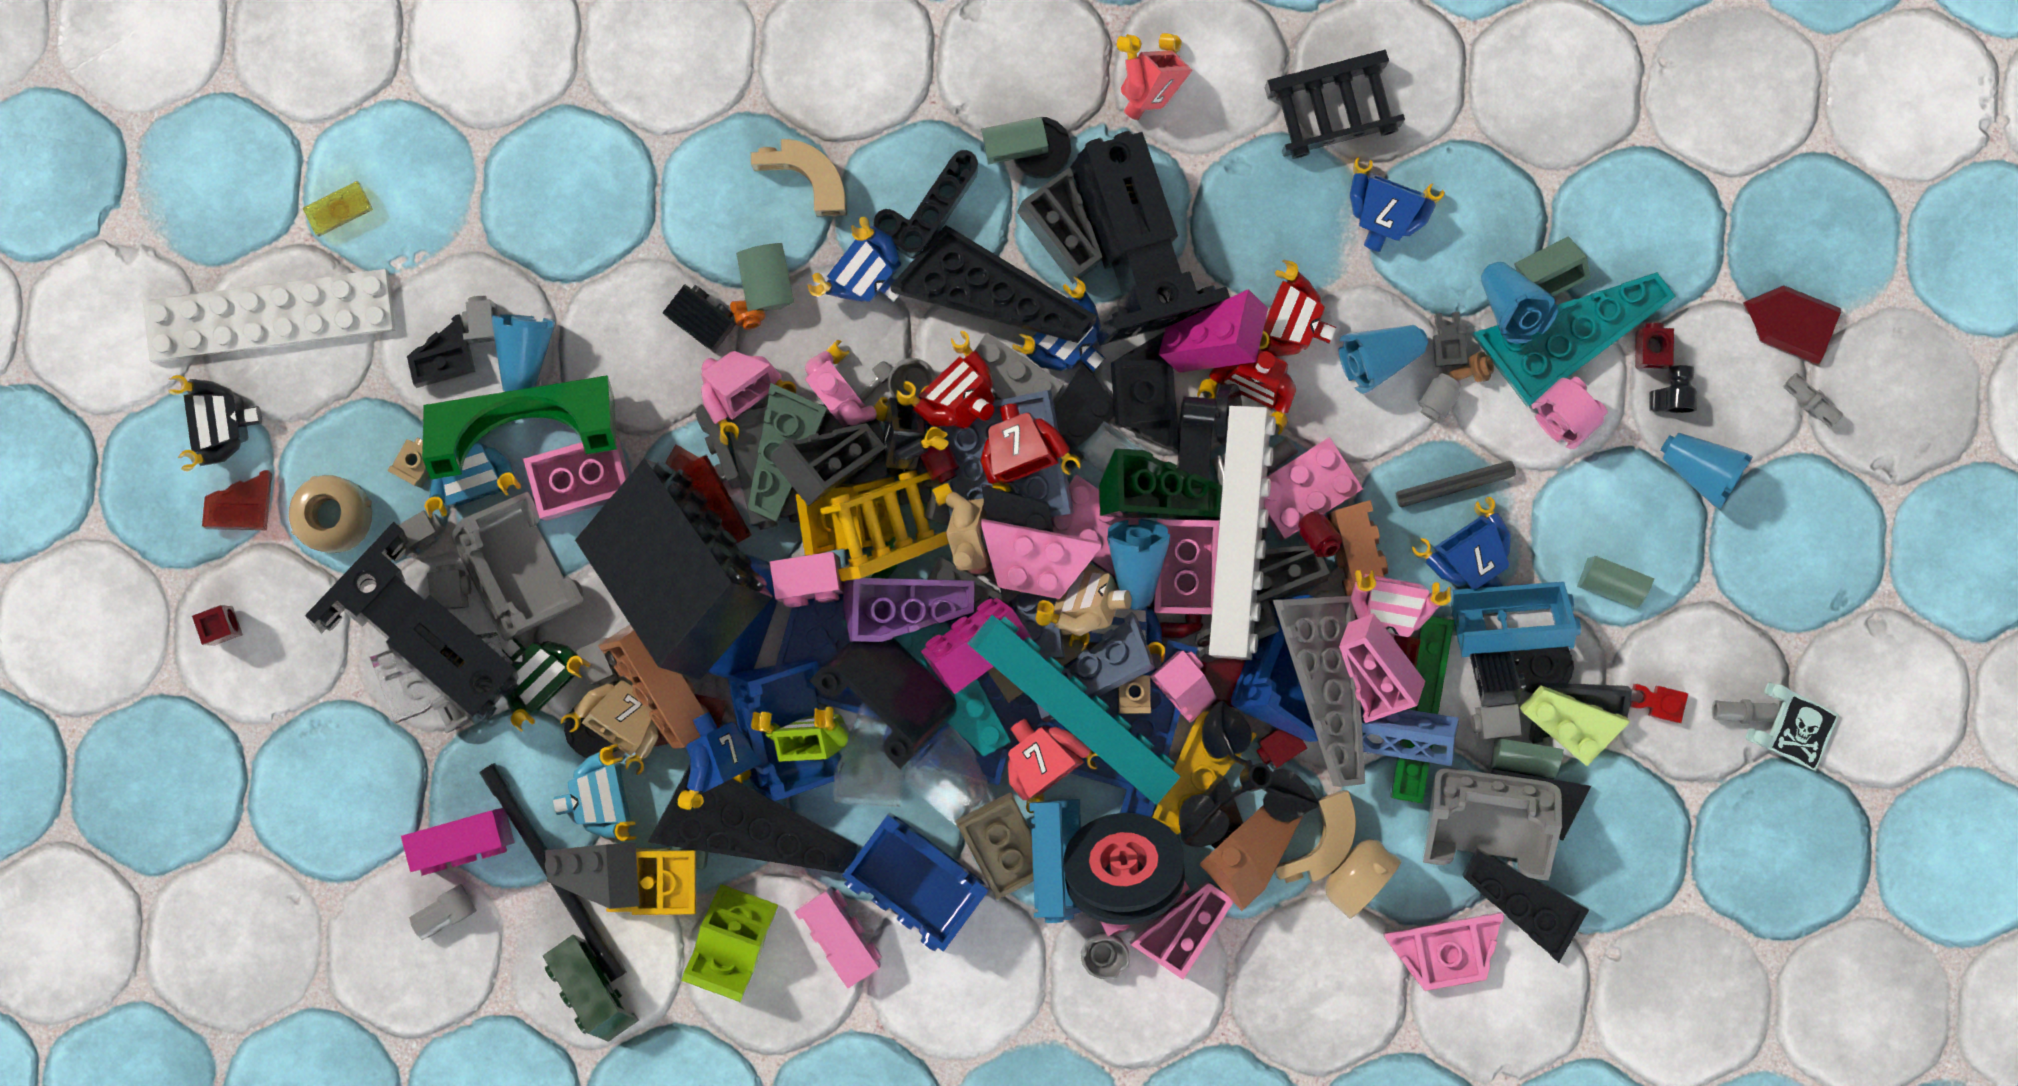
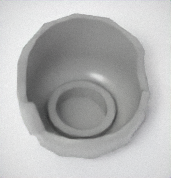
M911 357L899 361L893 367L889 374L888 387L893 398H897V390L903 395H910L903 387L904 382L909 381L915 385V396L918 397L921 390L925 386H929L936 379L932 367L927 362Z
M1100 932L1091 936L1083 945L1081 950L1082 965L1089 975L1096 978H1117L1120 972L1129 966V950L1120 937L1115 934L1107 936L1106 932Z

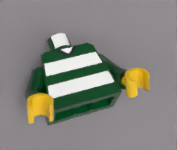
M516 638L510 640L502 648V651L512 661L511 665L517 670L519 677L517 689L506 699L512 714L511 723L520 732L523 731L521 725L524 720L533 725L535 719L527 710L530 713H538L575 676L582 678L583 676L579 674V668L583 664L590 667V662L579 657L569 646L551 641H545L542 644L534 642L526 649Z

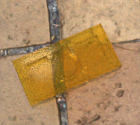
M358 181L303 207V211L315 235L318 237L373 210Z

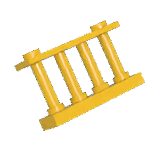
M916 469L898 474L900 480L850 497L849 494L831 498V505L820 508L821 514L838 512L851 556L848 559L850 565L838 569L841 581L866 577L949 544L947 531L934 533V530L929 527L927 518L924 517L925 510L917 483L930 479L928 472L917 474ZM903 488L906 489L918 533L915 534L917 539L914 540L907 535L895 491ZM881 496L884 497L896 539L893 542L895 547L891 549L885 544L873 499ZM861 504L874 550H871L872 556L868 558L867 554L863 555L850 511L851 507Z

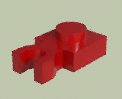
M1633 684L1632 690L1640 691L1643 699L1639 703L1631 701L1630 707H1649L1648 716L1682 723L1689 693L1662 686H1655L1653 693L1646 686Z

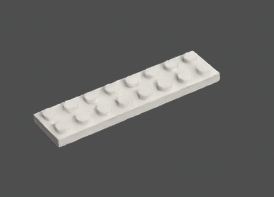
M386 269L143 301L149 361L153 363L396 331L389 271Z

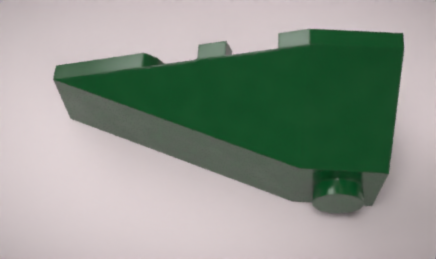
M1117 448L1114 449L1099 484L1100 516L1121 518H1220L1223 486L1198 474H1190L1177 468V465L1174 463L1161 461L1145 450Z

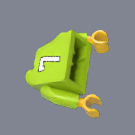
M826 707V710L815 708L814 716L804 717L783 727L776 723H771V713L753 712L751 728L756 731L765 732V735L774 741L779 762L828 759L848 743L849 729L840 714H834V708Z

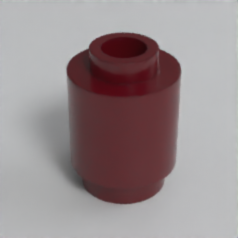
M949 444L941 451L933 446H929L928 451L920 455L932 481L939 480L940 484L957 476L955 471L960 466Z
M1313 511L1306 514L1298 524L1300 535L1317 557H1331L1338 552L1342 543V537L1325 515Z

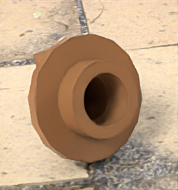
M1480 351L1468 357L1469 364L1449 372V376L1456 381L1473 375L1476 382H1485L1491 378V374L1494 372V363L1490 356Z

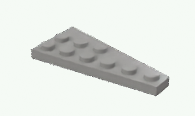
M1351 596L1273 600L1332 784L1338 787L1365 784L1361 705L1355 695L1356 686L1353 677H1349L1339 648L1348 622L1355 620V610L1351 602Z

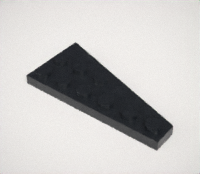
M947 225L942 228L891 284V292L1075 343H1078L1096 323L1095 314Z
M690 764L648 840V843L844 873L858 846L732 778L704 793L699 791L704 801L701 807H692L690 810L682 809L678 806V797L682 791L690 790L687 788L691 771Z

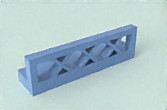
M1360 702L1363 752L1452 766L1455 738L1459 726L1458 717L1406 709L1365 723L1363 718L1364 710ZM1370 734L1379 735L1384 742L1380 744L1373 743L1367 736ZM1401 739L1410 740L1415 746L1413 748H1405L1398 741ZM1433 744L1447 746L1446 754L1436 753L1429 746Z

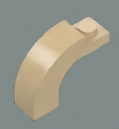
M781 139V151H777L774 147H762L758 149V152H751V165L754 171L793 170L804 175L813 186L814 211L817 217L847 215L846 194L840 175L832 162L815 147L797 140Z
M1342 790L1317 799L1323 824L1320 841L1308 854L1278 864L1274 871L1277 879H1285L1286 883L1303 878L1302 872L1307 871L1309 880L1315 882L1329 875L1342 863L1352 846L1356 828L1355 810L1349 791Z

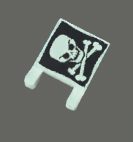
M1768 682L1764 693L1783 701L1770 734L1749 728L1745 737L1746 740L1816 771L1839 714L1791 691L1783 685H1775Z

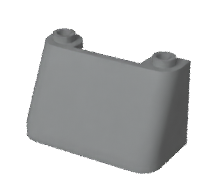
M529 491L461 519L452 531V539L456 550L498 633L505 641H509L580 605L584 601L580 583L577 580H572L570 577L563 578L537 527L539 523L538 511L535 500L531 497Z
M1454 768L1440 769L1436 772L1423 851V863L1446 865L1454 860L1456 850L1475 853L1478 848L1490 855L1516 858L1518 870L1523 875L1532 879L1549 881L1562 828L1560 789L1553 783Z

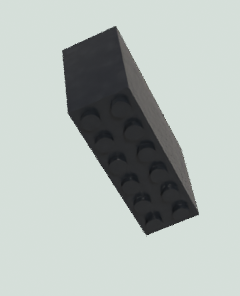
M644 458L575 541L657 666L701 680L773 597L765 587L767 585L765 579L750 566L752 564L750 558L735 545L737 543L735 537L721 525L722 519L720 516L710 510L706 504L708 502L707 498L695 489L692 484L694 482L693 478L681 469L676 471L661 461L656 463Z

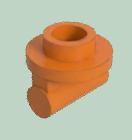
M745 300L732 301L730 304L731 312L735 316L736 325L743 327L745 330L759 327L761 321L766 317L763 310L747 311Z

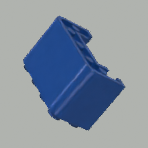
M892 813L887 814L842 875L847 879L844 884L858 895L862 891L867 894L871 893L874 896L872 901L885 911L891 908L899 914L896 919L911 930L914 926L919 929V933L922 935L920 941L934 952L938 948L943 952L989 891V885Z

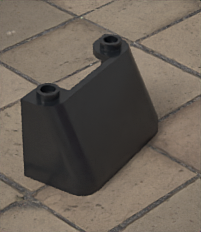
M894 638L883 642L850 641L809 680L821 693L831 697L839 695L849 687L893 730L884 742V751L887 757L900 770L940 731L957 711V703L953 695Z

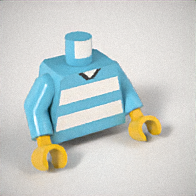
M613 744L589 756L574 771V779L568 781L569 794L554 797V808L557 815L573 812L575 823L583 824L585 830L604 838H617L621 841L634 840L636 836H631L628 828L629 826L636 825L635 821H630L620 763H618L623 758L614 757L613 749L618 747V745Z

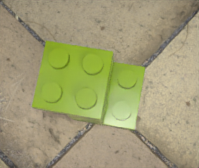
M720 884L700 926L693 954L685 968L681 981L741 1002L760 959L766 935L777 912L778 904Z

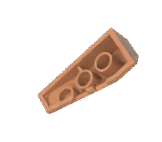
M1263 805L1199 865L1239 909L1243 911L1266 889L1303 815L1290 822H1280L1270 817Z

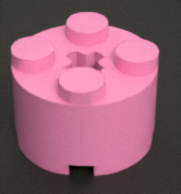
M1576 376L1571 380L1567 378L1559 379L1532 404V410L1537 408L1539 412L1535 418L1543 430L1556 442H1559L1561 439L1568 442L1565 447L1569 449H1576L1603 424L1604 416L1608 413L1606 407L1600 401L1593 399L1587 392L1586 384Z

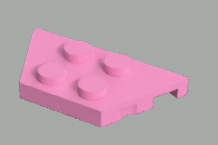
M987 519L981 520L982 531L999 588L1060 599L1098 553L1102 545L1100 541Z
M1502 912L1385 932L1383 934L1386 941L1424 991L1487 980L1490 959L1496 948V938L1500 924L1503 923L1504 915Z

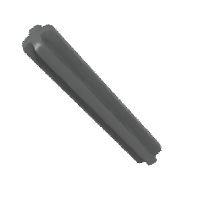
M1509 460L1396 492V500L1399 507H1405L1511 478L1516 475L1515 466Z

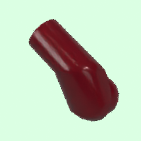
M1186 614V623L1160 622L1162 638H1184L1200 631L1203 623H1201L1202 615Z

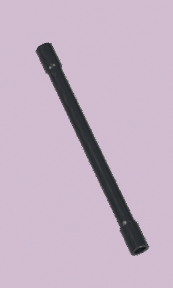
M493 763L480 771L479 774L491 793L500 802L546 875L545 850L548 849L514 797L508 782L496 763ZM551 884L592 948L597 961L610 982L627 973L613 949L608 946L578 896Z

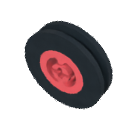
M1116 813L1102 816L1080 828L1070 839L1064 853L1066 889L1073 903L1083 913L1098 921L1116 925H1131L1154 919L1166 912L1177 901L1183 890L1185 868L1182 845L1178 837L1168 826L1149 816L1135 813ZM1138 862L1144 866L1143 870L1139 873ZM1109 864L1111 866V875L1104 870Z

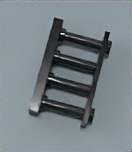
M1386 49L1267 80L1264 87L1267 99L1276 97V100H1280L1291 143L1285 144L1282 149L1283 157L1291 155L1292 159H1297L1309 155V150L1378 132H1380L1381 136H1386L1399 131L1398 127H1401L1405 121L1404 114L1391 116L1380 75L1383 72L1382 69H1385L1389 62ZM1364 74L1365 78L1369 79L1380 119L1366 124L1361 122L1351 85L1353 77ZM1331 82L1339 85L1350 128L1335 132L1332 131L1321 91L1324 88V84ZM1305 89L1306 93L1310 94L1321 135L1303 140L1292 96H1294V92Z

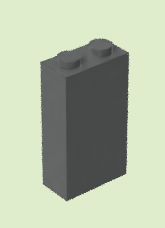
M767 407L743 412L733 420L729 417L726 418L728 422L736 424L739 429L738 440H736L731 432H729L750 523L752 526L759 525L760 530L778 526L777 522L748 509ZM794 488L788 497L779 520L789 518L790 523L799 522L795 495L798 493Z

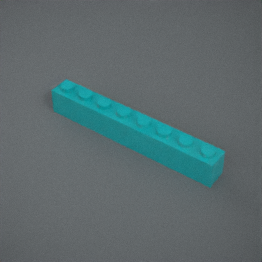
M991 615L967 644L1157 806L1181 777L1173 770L1176 764L1163 753L1157 757L1151 751L1154 745L1141 734L1135 738L1129 732L1132 726L1121 716L1117 715L1113 719L1106 712L1110 707L1095 695L1091 700L1084 693L1087 687L1077 678L1072 676L1068 680L1061 674L1065 668L1050 656L1045 660L1038 653L1042 648L1027 636L1023 641L1015 633L1019 628L1004 616L1000 621Z

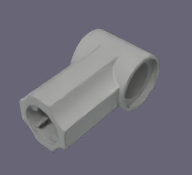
M460 884L439 896L436 902L410 916L409 919L415 934L421 940H424L441 931L444 927L460 922L477 910L464 887Z

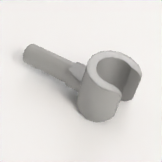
M882 361L873 367L872 371L877 378L859 396L862 400L866 401L877 387L889 380L892 368L888 362Z

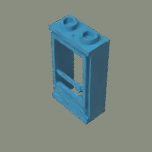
M1565 582L1453 590L1451 614L1453 620H1455L1454 627L1462 657H1470L1471 653L1478 654L1569 646V649H1574L1576 636L1581 634L1579 617H1574L1573 614L1574 598L1572 594L1567 593ZM1550 609L1555 624L1508 629L1506 623L1507 614L1505 612ZM1498 613L1497 619L1501 622L1502 629L1487 630L1483 614Z
M1080 799L1046 800L1029 803L1030 811H1034V818L1031 819V824H1035V828H1032L1034 905L1038 912L1034 913V918H1045V923H1062L1064 920L1074 919V914L1081 913L1082 911L1073 903L1066 889L1064 853L1070 839L1081 828Z

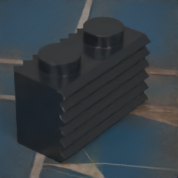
M684 284L670 304L667 305L663 314L715 353L736 325L734 320L731 319L734 314L721 303L715 307L708 302L709 295L697 285H694L691 289Z
M1518 651L1471 653L1470 659L1481 706L1519 703L1521 692L1525 691V678L1523 673H1517L1516 665L1519 664Z

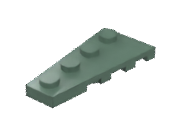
M770 383L769 398L764 415L763 431L759 443L758 459L754 471L748 509L778 522L793 486L769 457L784 440L792 438L799 440L807 438L809 435L817 434L828 408Z

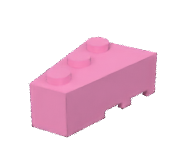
M1182 650L1176 652L1153 672L1150 678L1186 720L1191 723L1218 698L1205 675L1200 670L1204 666L1193 652L1185 653Z

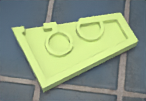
M1542 685L1520 707L1526 716L1586 766L1630 723L1629 719L1625 716L1604 711L1601 707L1593 704L1588 705L1575 700L1574 697Z

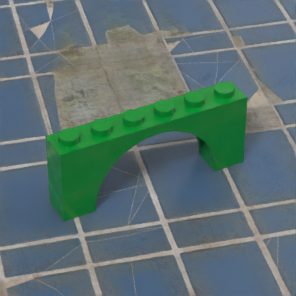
M608 375L423 405L422 459L430 480L462 475L465 458L480 438L500 425L524 418H548L568 425L580 436L586 454L616 450L615 402Z

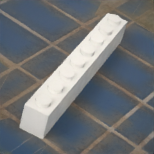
M1229 406L1209 655L1214 658L1252 660V653H1256L1258 649V635L1254 634L1255 621L1259 622L1261 605L1256 603L1257 590H1262L1263 572L1259 571L1260 559L1265 558L1266 542L1261 540L1262 528H1267L1268 510L1264 509L1265 497L1270 496L1271 480L1266 477L1267 466H1272L1273 448L1269 447L1270 435H1274L1276 429L1275 416H1271L1272 413L1267 407Z

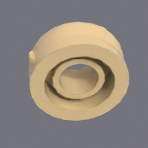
M334 475L313 476L297 489L291 499L289 506L291 533L304 545L325 553L348 551L357 546L370 529L372 501L368 499L366 493L359 485L350 480ZM335 500L341 508L340 520L333 528L326 529L318 521V509L324 502Z
M1368 839L1362 841L1347 854L1342 863L1328 877L1325 886L1326 896L1331 903L1350 919L1358 914L1378 894L1396 872L1402 860L1385 849L1382 842L1378 840Z

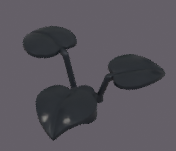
M1224 701L1216 703L1207 714L1202 727V742L1206 751L1213 758L1221 759L1229 755L1232 761L1245 766L1240 774L1242 786L1216 804H1214L1209 796L1204 794L1193 795L1184 801L1179 811L1181 839L1186 845L1192 847L1211 845L1219 841L1226 834L1230 821L1227 814L1220 810V808L1246 791L1254 792L1261 789L1266 791L1263 798L1264 808L1270 817L1280 822L1296 820L1319 806L1313 791L1295 773L1286 769L1271 771L1266 764L1258 763L1253 765L1251 760H1244L1235 755L1243 753L1248 749L1252 740V732L1245 718L1230 708Z

